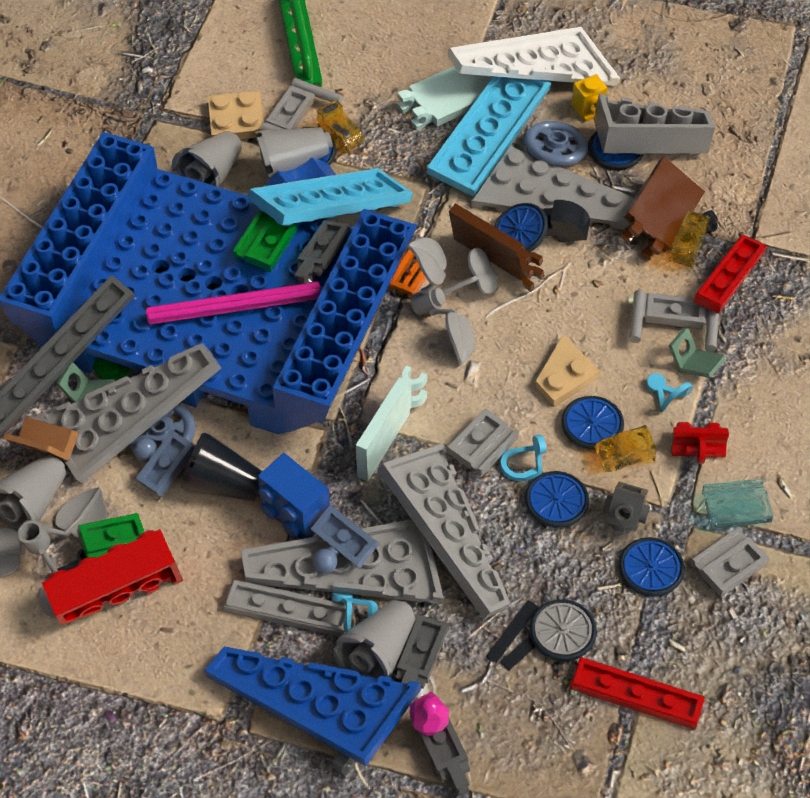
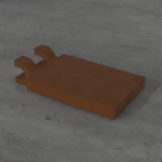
M664 156L658 161L623 217L629 223L620 237L629 243L634 236L638 237L642 232L650 241L641 252V255L650 261L655 253L659 255L662 250L666 252L672 247L705 191Z
M456 203L449 210L454 240L470 250L474 248L482 249L490 262L522 280L524 288L532 292L534 290V283L529 279L535 276L542 280L545 275L544 270L531 266L529 263H535L540 266L543 263L541 255L527 251L524 248V244Z

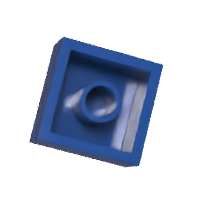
M282 453L258 475L261 510L268 518L278 520L291 537H298L299 539L313 537L316 533L311 530L312 526L330 505L329 488L287 454Z

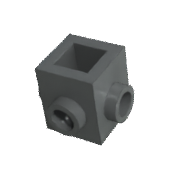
M619 481L615 487L614 494H608L603 512L608 513L606 523L612 524L613 529L624 533H629L630 530L636 531L639 523L645 524L650 506L645 505L648 490Z

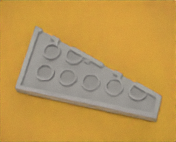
M510 146L472 200V208L482 209V206L495 207L498 212H504L516 204L532 203L544 209L553 208L554 200H567L582 206L588 212L591 218L590 225H593V222L609 224L611 228L624 230L629 221L623 216L635 198L562 167L547 164L545 161L538 160L532 155Z
M201 343L169 357L168 362L156 367L152 365L142 369V373L136 376L121 378L87 393L85 398L72 404L69 402L59 406L58 410L46 414L44 412L35 417L37 420L72 429L79 433L69 461L64 460L76 480L83 483L222 367L208 348Z
M442 443L382 463L377 470L482 618L486 619L504 611L511 603L498 572L491 569L488 562L489 550L486 544H481L477 535L480 531L465 492L458 488L454 477L457 473L453 465H448L445 457L447 453L445 444Z
M412 519L361 528L379 543L378 547L361 568H358L339 553L337 556V566L331 573L323 574L318 572L313 566V556L318 550L327 549L330 546L319 536L241 550L245 579L249 583L444 604V597L431 545Z

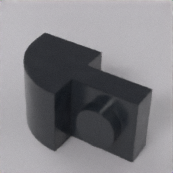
M554 200L553 208L543 209L548 219V230L545 237L558 236L560 242L587 240L591 218L582 206L567 200Z

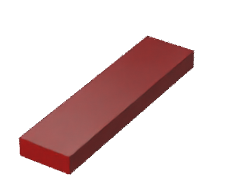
M741 235L697 291L693 302L719 314L763 256L767 246L745 235Z
M583 657L579 658L570 685L571 690L696 730L705 700L704 696Z

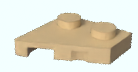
M563 335L537 378L535 388L555 407L599 379L600 371Z

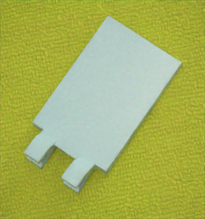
M455 66L410 85L409 90L397 92L398 98L402 101L397 103V108L402 114L412 109L415 119L411 120V124L416 130L425 127L431 122L438 127L466 114L493 77L459 74Z
M405 366L402 378L399 377L356 444L358 478L369 481L409 417L410 409L421 406L427 399V391L422 389L427 383V374L422 372L419 378L411 379V367ZM422 389L418 395L412 396V391Z

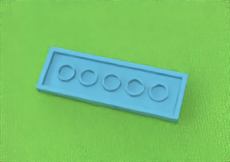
M493 76L427 166L426 174L474 197L549 92L551 82L547 80Z
M379 168L251 188L248 199L258 206L261 211L266 212L275 219L278 224L290 226L298 222H312L315 219L334 218L337 215L356 214L363 209L377 210L387 206L396 207L398 204L411 202L413 192Z

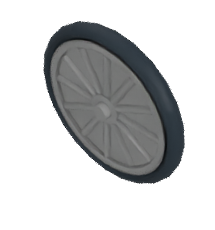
M566 599L549 601L540 606L533 614L529 626L530 637L535 647L545 656L559 661H571L582 657L592 648L597 636L596 623L591 613L581 604Z

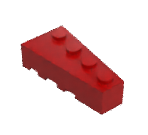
M159 529L157 531H146L140 534L137 540L126 545L123 543L111 547L106 554L97 558H86L71 570L57 571L51 574L48 580L42 582V586L55 617L61 625L100 612L103 609L102 604L109 602L110 605H119L129 601V598L137 591H146L149 594L159 590L158 585L171 579L174 585L184 580L163 533Z

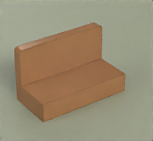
M25 417L19 436L4 433L2 439L24 449L69 461L79 433L72 429Z

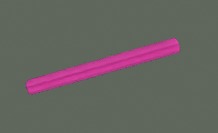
M319 282L151 306L146 308V316L149 324H157L318 299L321 288Z

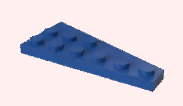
M225 646L204 670L207 678L364 766L369 763L421 691V685L418 682L409 681L406 684L392 681L391 677L379 675V678L363 676L358 671L311 662L309 665L294 663L293 659L289 658L272 659L262 657L261 653Z

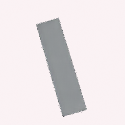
M235 579L232 581L224 605L225 612L337 637L345 633L343 621L346 605L344 603ZM352 605L351 623H352V619H353L354 612H355V606H353V605Z

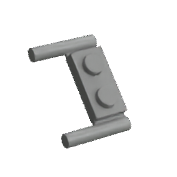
M294 78L291 86L271 112L266 122L262 123L260 131L296 129L313 104L314 96L331 103L336 102L340 105L343 95Z
M636 290L633 298L629 340L633 343L641 341L643 318H645L646 323L703 329V325H706L705 350L714 352L717 348L719 314L693 302L694 298L654 293L647 294L642 290Z

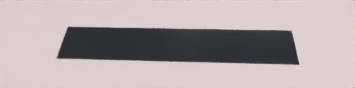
M528 600L486 657L497 663L537 610L538 606Z
M530 635L500 662L509 671L535 648Z

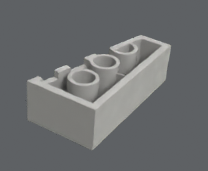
M598 95L594 123L603 153L708 154L715 130L709 111L674 106L670 110L659 105V103L649 102L648 106L632 104L633 99L621 98V102L608 100L609 95Z

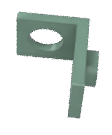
M685 327L669 344V349L679 372L711 378L726 360L723 354L697 350L689 329ZM682 340H685L686 350L683 355H680L679 345Z
M72 363L62 373L56 385L74 403L85 398L87 393L108 385L115 380H89ZM71 374H74L78 381L77 387L73 391L68 386V378Z

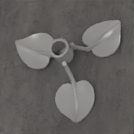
M419 238L410 242L407 247L415 255L424 276L430 284L411 295L412 309L417 315H423L431 312L432 316L437 314L446 315V328L458 363L462 365L475 349L476 338L474 330L465 315L458 316L456 310L440 308L445 303V294L475 281L482 294L493 293L497 287L495 270L490 264L486 253L480 248H474L468 253V265L474 276L443 290L435 288L434 286L442 284L446 277L443 271L447 266L446 257L441 246L434 239Z
M99 487L80 493L66 502L58 511L55 519L56 525L61 530L50 528L47 524L42 526L35 520L23 523L18 532L12 528H0V577L8 576L19 568V555H24L26 548L33 554H40L52 573L57 572V568L46 553L51 541L48 533L62 537H68L72 533L76 539H79L77 533L78 525L105 520L107 513L102 490ZM42 587L39 594V604L48 616L57 619Z

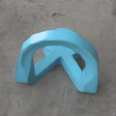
M658 373L651 374L646 381L648 390L657 393L661 413L668 408L669 403L676 396L686 397L694 388L690 382L684 383L677 389L667 386L665 378ZM663 391L670 394L665 400Z
M541 434L532 437L533 445L512 448L502 455L500 469L504 476L514 481H526L542 474L541 454L546 452V443ZM527 451H535L536 468L524 473H515L508 468L506 461L509 457Z
M332 593V601L342 602L346 605L343 621L345 632L351 629L352 603L367 605L369 617L378 611L376 602L352 598L353 595Z

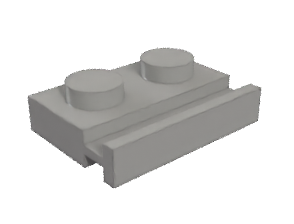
M485 408L447 447V453L470 470L474 469L477 471V475L482 477L519 438V431L516 429L512 430L508 427L509 424Z
M737 527L694 557L691 561V566L693 568L696 567L700 572V576L722 597L766 566L770 558L749 536L746 537L742 533L740 527Z

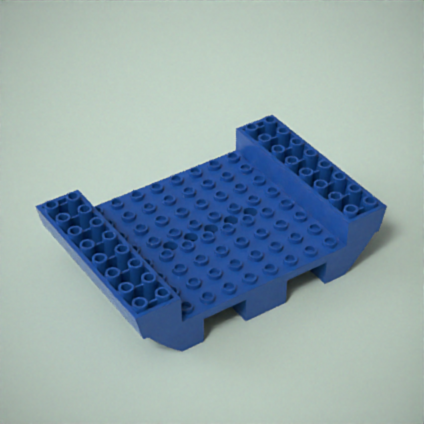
M102 132L0 295V305L12 324L18 325L29 337L43 347L94 292L113 275L130 289L135 297L73 362L81 371L91 373L97 358H101L138 370L140 374L142 369L151 365L153 367L168 362L169 357L202 343L208 348L222 368L180 403L196 408L204 392L248 406L250 426L275 434H282L309 426L315 422L323 424L408 248L407 245L413 238L417 225L363 209L355 226H350L352 231L326 271L321 276H316L315 282H319L321 293L316 300L149 324L146 316L147 307L225 296L237 292L245 293L298 285L296 278H294V274L298 270L299 262L297 258L322 222L327 219L321 218L315 219L312 222L296 223L297 232L272 272L246 263L245 259L233 257L234 248L260 210L258 206L248 199L247 195L157 169L153 146ZM157 268H168V271L161 274L154 272ZM192 275L195 277L193 280H189L188 282L180 280L183 276ZM213 284L220 286V288L210 290L207 286Z

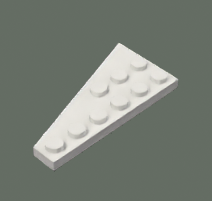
M582 27L452 47L447 55L459 74L572 83L597 74L605 85L617 86L620 77Z

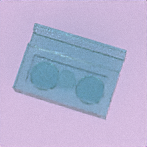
M754 479L703 485L702 495L705 498V507L711 529L772 522L774 515L767 491L764 489V480Z

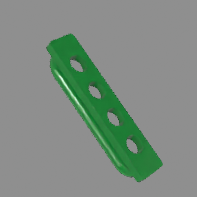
M279 0L294 77L322 87V76L305 0Z

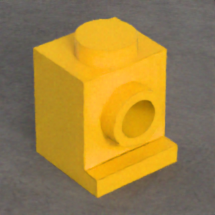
M597 74L575 82L573 86L571 105L584 122L594 119L598 95H607L608 88Z

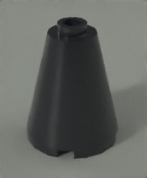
M202 433L192 452L190 464L185 469L180 488L186 491L255 502L257 496L260 497L258 475L262 470L212 435Z

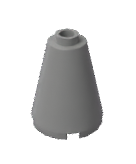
M322 127L255 132L257 143L260 146V155L269 180L277 171L296 169L305 164L311 157L319 160L328 155L329 148L333 147L329 131L324 132Z
M224 131L177 152L172 159V171L176 170L180 176L220 187L241 153L242 143L236 134Z
M44 455L0 480V521L2 520L9 526L8 528H12L17 532L20 526L27 521L35 520L40 522L66 476L64 463L58 457Z
M391 601L342 634L335 642L337 645L333 648V653L339 666L343 669L358 671L363 676L379 678V675L391 677L415 623V615L411 606L403 601Z

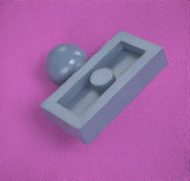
M173 430L158 449L152 439L140 438L135 442L133 452L138 460L148 462L135 479L162 497L192 458L191 455L195 445Z
M329 505L311 528L314 533L330 545L327 549L318 550L313 556L314 568L323 574L331 573L336 568L339 553L358 568H361L379 545L375 539L331 505Z

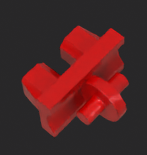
M678 422L676 427L673 428L671 455L696 457L698 464H704L706 457H726L729 430L728 428H721L719 423H707L704 425V428L692 427L689 422Z

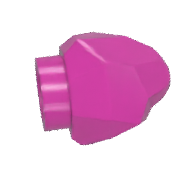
M429 692L410 704L409 713L414 721L413 728L421 734L432 736L442 731L448 725L449 709L434 693Z

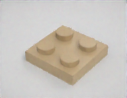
M260 91L207 96L211 136L224 131H230L236 134L239 139L256 138L255 132L260 131V127L264 123Z

